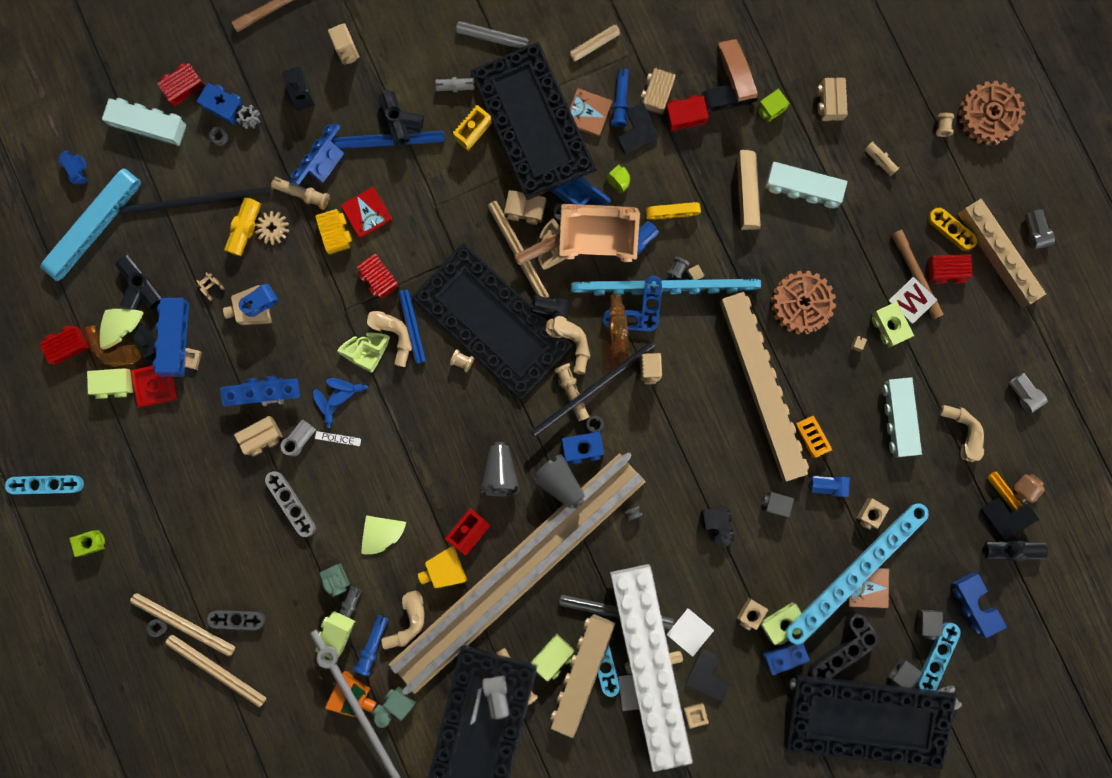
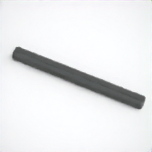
M561 595L560 606L620 619L617 606ZM661 616L663 628L672 629L674 620Z

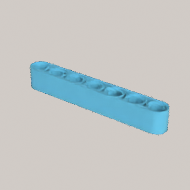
M127 169L120 170L43 260L40 268L55 281L62 279L116 216L119 208L123 207L137 191L141 181Z

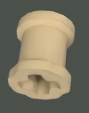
M938 114L936 117L938 120L936 135L941 137L953 135L952 120L954 119V114Z
M456 349L449 365H456L467 373L474 357L463 355Z

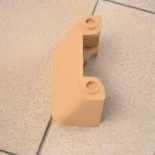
M562 204L559 256H563L564 259H574L578 254L615 255L621 258L623 262H632V259H637L640 219L638 208Z

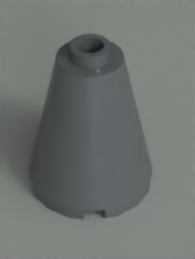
M495 442L494 445L490 446L480 488L481 494L485 492L487 496H507L508 492H512V495L519 493V485L510 448L504 442Z
M561 454L555 457L558 460L552 462V460L548 461L535 474L537 478L532 480L568 508L572 509L574 507L577 509L585 502L583 500L585 495L565 458Z

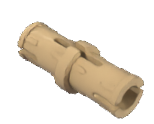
M874 142L864 149L876 161L875 164L877 166L880 165L890 177L899 169L887 157L888 154H884Z

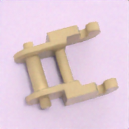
M206 272L204 279L201 281L197 280V286L202 287L200 290L211 301L213 299L208 294V289L213 284H217L222 290L225 288L216 278L211 277V273L208 274ZM210 279L212 282L207 287H204L203 284Z

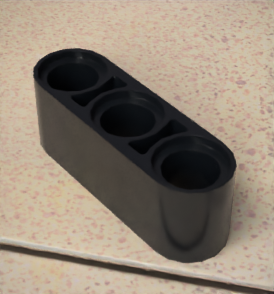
M731 84L707 89L701 93L704 96L708 113L748 105L758 101V96L757 98L738 101L735 89H732Z

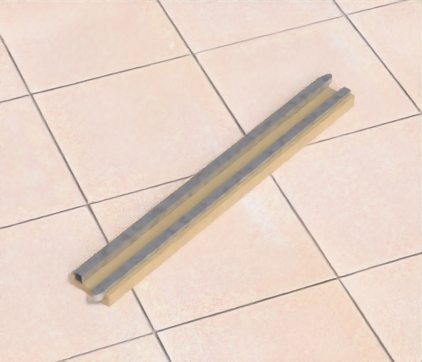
M619 453L581 488L585 495L583 498L585 502L579 508L575 509L573 507L570 509L563 504L389 663L395 674L398 673L407 683L403 689L404 695L411 691L415 694L459 654L461 645L467 646L646 482L628 463L631 453H626L623 456Z

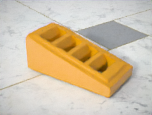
M814 416L796 423L812 458L832 450ZM812 423V427L804 430L803 426ZM813 430L816 431V434L807 436V433ZM819 437V441L813 444L811 443L810 440ZM818 445H823V448L819 450H815L814 448Z

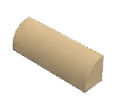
M740 150L737 155L741 230L760 229L756 153L750 150Z

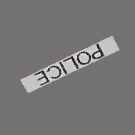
M316 431L315 439L360 446L361 443L360 438Z

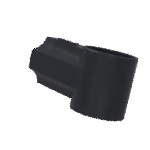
M537 295L533 297L531 312L548 315L552 319L562 316L567 320L570 301L559 298L550 299Z

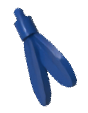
M338 378L326 380L330 387L341 390L329 401L330 406H338L355 392H361L363 389L368 388L367 385H353Z
M315 389L313 391L314 400L324 414L327 428H330L332 414L337 406H330L329 401L327 402L322 392ZM334 390L329 401L334 395L339 393L341 390Z

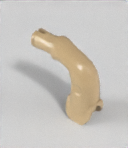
M380 311L370 312L367 319L368 326L375 331L381 332V330H385L398 335V351L394 365L405 367L409 351H412L407 327L402 321Z
M562 316L548 320L546 332L550 336L568 338L576 344V362L573 372L581 375L585 374L590 352L583 330Z
M942 405L939 412L940 416L955 419L956 422L963 423L968 427L966 442L962 445L960 451L961 458L969 462L981 460L984 455V431L980 422L962 407L958 409Z
M419 591L408 592L403 596L402 605L407 610L410 627L404 631H399L396 635L382 638L384 650L400 645L401 647L406 646L422 630L424 625V602Z

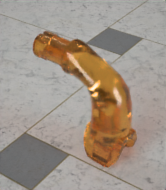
M612 294L609 298L611 303V358L617 356L618 352H624L625 356L630 357L625 307L622 304L621 295L616 294L617 298H615V294Z
M97 325L84 328L89 342L88 347L102 364L114 367L135 363L141 358L139 348L135 345L120 346L111 353L107 349H101Z

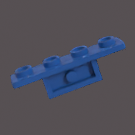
M331 124L324 128L322 137L313 143L311 152L303 157L300 167L292 172L291 179L288 182L290 185H299L307 173L311 174L320 183L326 180L344 154L331 142L341 126Z
M582 177L551 190L553 194L567 204L586 205L590 202L592 205L609 206L611 202L610 198Z
M276 375L267 376L265 380L260 381L257 378H248L246 382L240 385L223 386L220 388L223 406L300 397L297 378L283 380V378L277 379Z

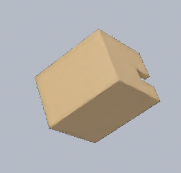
M699 265L687 271L692 280L704 278Z
M860 336L855 337L851 349L859 352L862 351L867 339L862 338L860 340Z

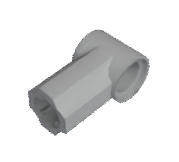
M1025 373L1020 374L1009 382L1021 399V406L1029 414H1032L1048 402L1044 393L1034 387Z
M302 419L288 438L282 441L281 451L291 457L297 456L316 429ZM294 442V451L288 452V444Z
M499 676L483 679L484 693L488 697L491 717L499 719L508 716L505 677Z

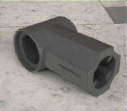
M1035 210L1025 214L1030 231L1028 237L1030 247L1035 250L1054 245L1055 236L1053 231L1048 229L1044 211Z

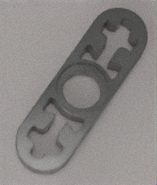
M215 610L208 615L207 622L210 627L216 629L258 630L265 625L266 617L259 611ZM218 614L219 618L227 617V621H220L216 624L217 622L213 620V617ZM238 614L241 616L242 621L240 625L232 623L233 615ZM255 616L261 621L256 626L255 622L246 623L247 619H253Z

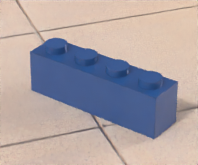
M160 298V304L157 307L159 322L156 324L158 337L154 344L156 359L153 361V369L161 377H184L189 302L184 298Z

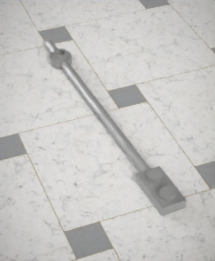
M317 629L310 632L313 641L320 651L317 655L319 665L323 668H329L390 777L400 778L336 664L338 652L333 647H326ZM326 653L331 654L332 658H331V659H327V658L325 657V654H326Z

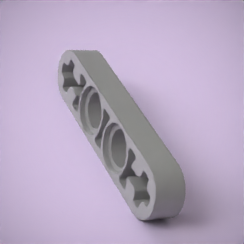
M280 472L268 473L265 483L297 533L302 537L313 535L316 526L285 477ZM272 476L279 477L277 480L280 486L284 484L285 487L280 488L276 492L275 489H278V486L275 483L271 484ZM285 490L290 493V499L286 502L280 498L281 493ZM295 506L301 511L300 516L297 518L291 515V509ZM304 516L306 519L302 521L305 525H310L309 533L302 532L304 526L301 522L296 523V521L301 520Z

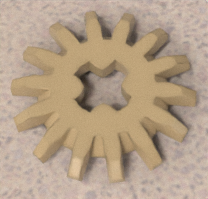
M270 211V217L263 213L265 219L263 220L259 217L258 220L262 223L255 224V227H260L255 233H261L259 240L264 237L265 244H267L268 240L271 241V245H274V240L281 243L279 238L283 237L285 239L286 236L283 233H289V230L284 228L289 223H283L286 218L285 216L279 218L281 214L279 212L273 216V211ZM270 223H273L274 226H277V229H274L273 233H270V230L267 229V227L270 226Z

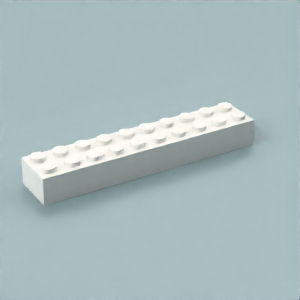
M649 564L610 572L653 772L691 764V754L651 567Z

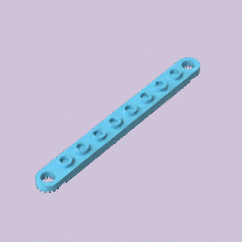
M749 279L661 280L662 291H670V294H681V291H689V294H699L700 291H708L709 294L719 293V290H727V293H738V290H756L761 288V280L751 279V281ZM645 281L581 282V284L580 282L571 283V292L594 293L597 296L605 295V292H613V295H624V292H632V295H641L644 292ZM656 281L648 284L651 286V294H654L655 286H659L656 285Z
M913 504L902 513L787 627L786 638L788 641L794 644L803 643L927 520L929 515L928 509L923 504ZM916 508H919L922 512L920 519L914 516ZM795 628L801 631L799 639L792 637V631Z

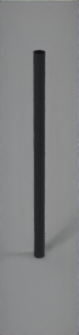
M270 187L147 203L120 207L119 211L121 215L262 196L271 194Z
M650 341L531 430V434L534 437L538 436L638 361L643 354H647L656 347L655 344Z

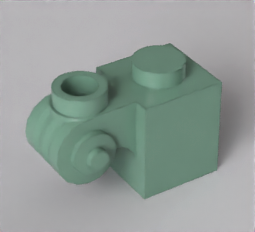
M341 563L320 572L323 589L331 594L332 597L347 591L346 586L350 585V582Z
M400 687L395 691L391 689L384 697L387 700L383 706L379 704L371 714L374 715V721L378 727H386L391 721L390 714H394L402 720L416 701L408 694L404 695Z

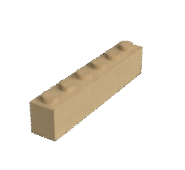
M979 199L958 213L966 227L976 235L978 245L1021 308L1032 304L1046 295L982 199Z
M595 614L591 619L587 618L583 628L586 630L584 637H580L577 648H579L578 655L573 656L570 664L573 669L571 674L567 673L563 683L566 685L564 693L560 692L557 703L560 705L557 711L554 710L550 722H553L551 729L572 738L575 736L613 633L615 622Z

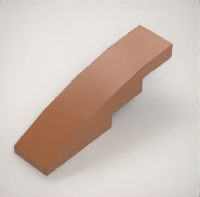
M737 40L718 43L726 75L730 78L732 89H735L738 101L757 98L758 93L753 77Z

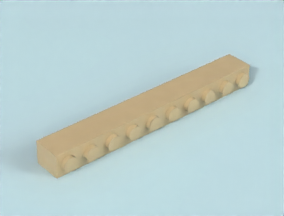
M744 292L723 298L720 301V305L783 482L807 475L809 466L807 460L802 458L800 441H796L794 435L796 429L793 422L789 421L788 415L790 413L788 406L783 404L781 398L783 397L782 389L780 386H777L775 381L777 378L774 368L770 367L769 352L767 349L764 350L762 344L764 342L761 332H758L756 327L758 324L755 314L751 313L749 308L751 307V301L748 296H745Z

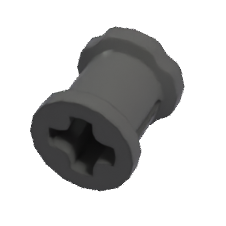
M675 256L674 263L671 269L667 270L666 274L674 280H682L681 276L690 263L681 257Z

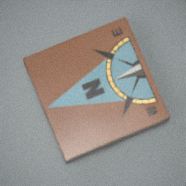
M577 88L570 111L578 129L600 137L613 101Z
M878 568L848 597V606L889 608V569Z

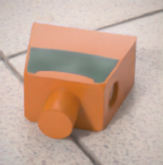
M344 671L342 675L361 709L372 713L377 702L367 698L370 687L349 672ZM337 683L325 708L356 717Z

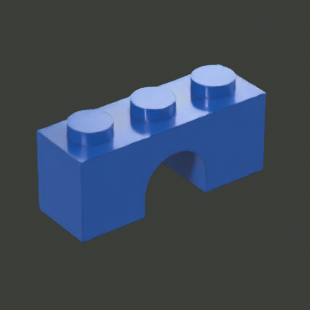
M970 573L951 583L954 587L952 591L955 597L962 602V610L973 623L971 627L976 635L987 638L1007 628L997 609L989 608L985 611L979 609V597L988 592L979 574Z

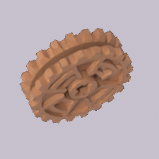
M986 81L982 86L980 84L977 85L964 97L965 100L960 103L962 110L958 111V115L961 116L959 124L964 126L962 129L964 133H969V139L975 138L978 144L984 142L985 145L989 146L993 142L994 145H997L1000 141H1006L1019 130L1018 125H1022L1024 121L1021 117L1025 115V111L1022 110V107L1025 105L1024 102L1019 100L1021 95L1014 93L1015 88L1011 87L1009 89L1007 83L1004 82L1000 85L998 81H993L992 84Z
M797 271L796 274L793 275L791 273L780 281L774 289L773 293L775 295L771 298V302L774 305L771 307V311H775L774 319H779V325L781 327L786 326V331L791 332L795 330V334H800L804 331L805 334H809L822 328L829 322L828 319L833 316L834 313L831 310L836 308V304L833 303V299L836 297L835 294H831L832 286H827V280L825 278L821 280L819 274L811 275V271H806L802 274L801 271ZM804 300H805V301H806V304H805V305H801V304H800V301H804Z

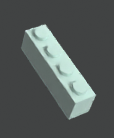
M109 98L102 120L110 126L180 146L186 124L178 115L163 114L164 112L154 108L151 111L141 104L135 103L131 105L120 98L116 100Z
M773 162L765 188L769 189L772 193L779 194L781 192L788 194L787 196L797 199L800 197L806 199L809 203L819 202L823 203L825 207L835 208L843 201L847 181Z
M902 378L884 381L882 392L886 396L887 402L885 404V414L889 418L887 431L891 435V442L889 443L891 454H893V457L922 455L913 379Z

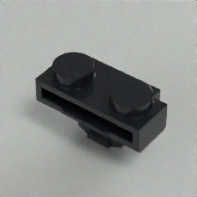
M138 323L132 330L131 335L142 358L146 360L156 355L154 348L155 339L148 326Z

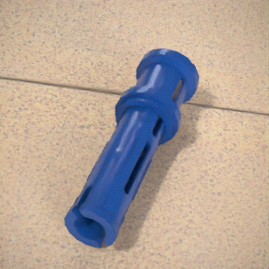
M623 69L617 70L616 101L612 105L614 114L613 120H611V125L614 127L622 128L628 125L625 112L629 109L626 103L629 70L624 69V76H622Z
M377 614L365 649H362L359 653L361 656L357 666L353 668L354 671L370 676L369 670L373 660L377 658L375 652L389 618Z

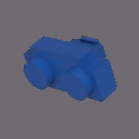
M67 150L60 153L58 161L69 174L68 179L74 185H83L88 182V179H86L82 172L87 168L85 159L78 154L73 156L72 152Z

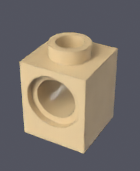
M867 498L856 519L861 521L860 525L869 530L871 528L878 529L889 508L873 498ZM870 510H873L875 512V518L873 520H870L868 518V512Z
M748 598L737 619L741 620L740 625L746 629L754 628L757 630L768 609ZM754 610L756 617L754 620L749 621L747 613Z

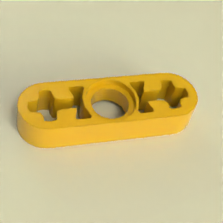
M700 203L651 206L645 209L646 219L650 220L701 214Z
M935 208L929 213L928 222L961 250L968 251L976 246V235L942 208ZM940 214V219L936 221L935 215ZM944 221H949L944 226H941L944 223ZM948 225L956 226V234L948 232ZM963 232L961 237L957 239L956 237ZM966 238L970 239V244L968 245L964 244Z

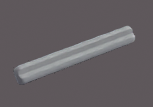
M460 21L456 26L457 33L519 49L528 46V39Z

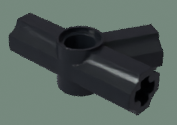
M390 90L383 91L379 95V99L394 145L399 147L405 146L410 142L407 130L421 132L424 115L402 111L395 92Z
M130 255L118 259L115 266L128 281V287L120 305L128 309L138 310L143 300L149 309L158 307L160 298L163 297L152 285L150 278L145 276ZM142 278V284L137 286L138 279Z
M1025 541L985 542L983 553L985 559H1006L1008 561H1025V559L1046 560L1048 547L1046 543Z

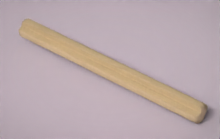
M497 201L491 202L488 208L514 255L523 251ZM527 261L520 266L536 295L549 298L531 262Z
M138 593L132 596L131 604L227 656L233 654L235 646Z
M174 635L169 636L165 644L256 706L261 707L266 701L265 696Z

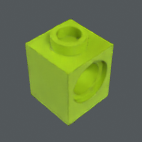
M777 89L760 101L757 107L758 113L769 122L784 112L790 103L781 91Z
M100 530L90 531L70 538L75 557L105 549V539ZM88 538L92 541L90 548L87 546Z

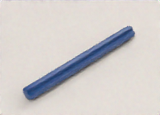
M444 131L408 133L410 142L407 144L444 142L445 134ZM391 134L333 138V144L339 149L394 145Z

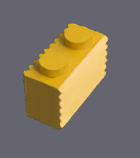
M478 105L473 108V111H470L468 117H465L466 120H463V123L456 128V131H453L455 141L466 150H469L492 123L491 116Z
M335 209L315 216L325 250L328 254L351 248L349 242H352L349 231H345L344 224H347L343 213L340 214Z

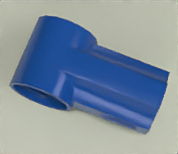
M649 221L639 229L637 256L659 234L657 228Z
M811 476L810 493L849 497L850 478Z

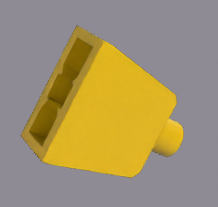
M454 546L425 562L427 570L418 573L421 584L432 581L434 588L467 581Z

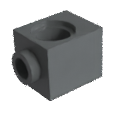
M768 492L767 495H764L762 501L763 511L790 517L794 498Z
M917 610V633L923 635L924 639H936V636H943V612L937 610Z
M900 658L887 677L892 680L891 685L912 688L922 672L908 661Z

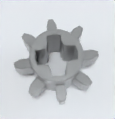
M242 105V109L236 112L240 117L237 119V122L239 124L243 123L245 129L248 126L255 129V125L261 122L257 118L260 112L258 110L254 111L252 105L249 107Z

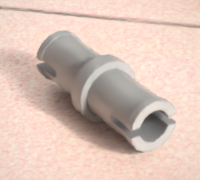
M452 77V79H436L437 92L474 90V78L457 79V77Z

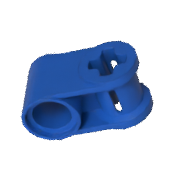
M264 284L241 298L239 309L246 316L255 317L276 305L279 300L270 285ZM248 304H251L250 310H248Z

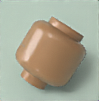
M1025 474L1014 485V490L1017 492L1015 496L1024 503L1026 501L1034 503L1044 493V483L1033 474L1030 476Z

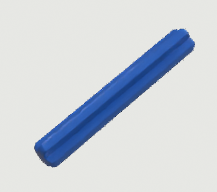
M402 290L398 294L416 363H423L426 359L408 290Z

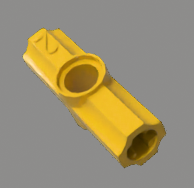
M244 198L238 216H235L231 222V234L225 246V251L236 256L242 255L248 238L253 235L255 230V219L261 206L259 202L250 198Z

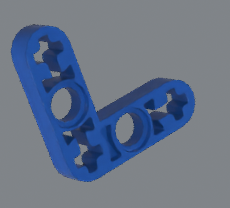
M650 276L645 280L642 311L609 309L603 315L604 325L614 329L655 330L659 322L662 294L661 279L657 276ZM652 281H656V285H659L655 286L654 294H651V286L648 285L652 284ZM649 299L656 300L657 305L654 308L647 307L646 302ZM648 313H652L653 322H651V325H647V322H645L648 321ZM610 315H614L615 319L613 322H609V319H607ZM620 315H623V316H622V324L620 323V320H619V319H620ZM628 316H634L636 322L634 324H627L625 319Z

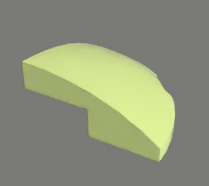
M132 309L105 310L100 328V348L104 350L122 341L121 337L125 336L128 332L131 333L137 326L143 312Z
M366 333L367 337L357 339L355 336L346 341L337 350L340 355L352 363L372 373L388 345L390 336L382 333Z
M366 516L361 554H376L385 551L388 546L399 540L404 532L406 522Z

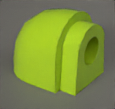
M620 165L615 167L605 177L619 193H623L630 183L628 171Z

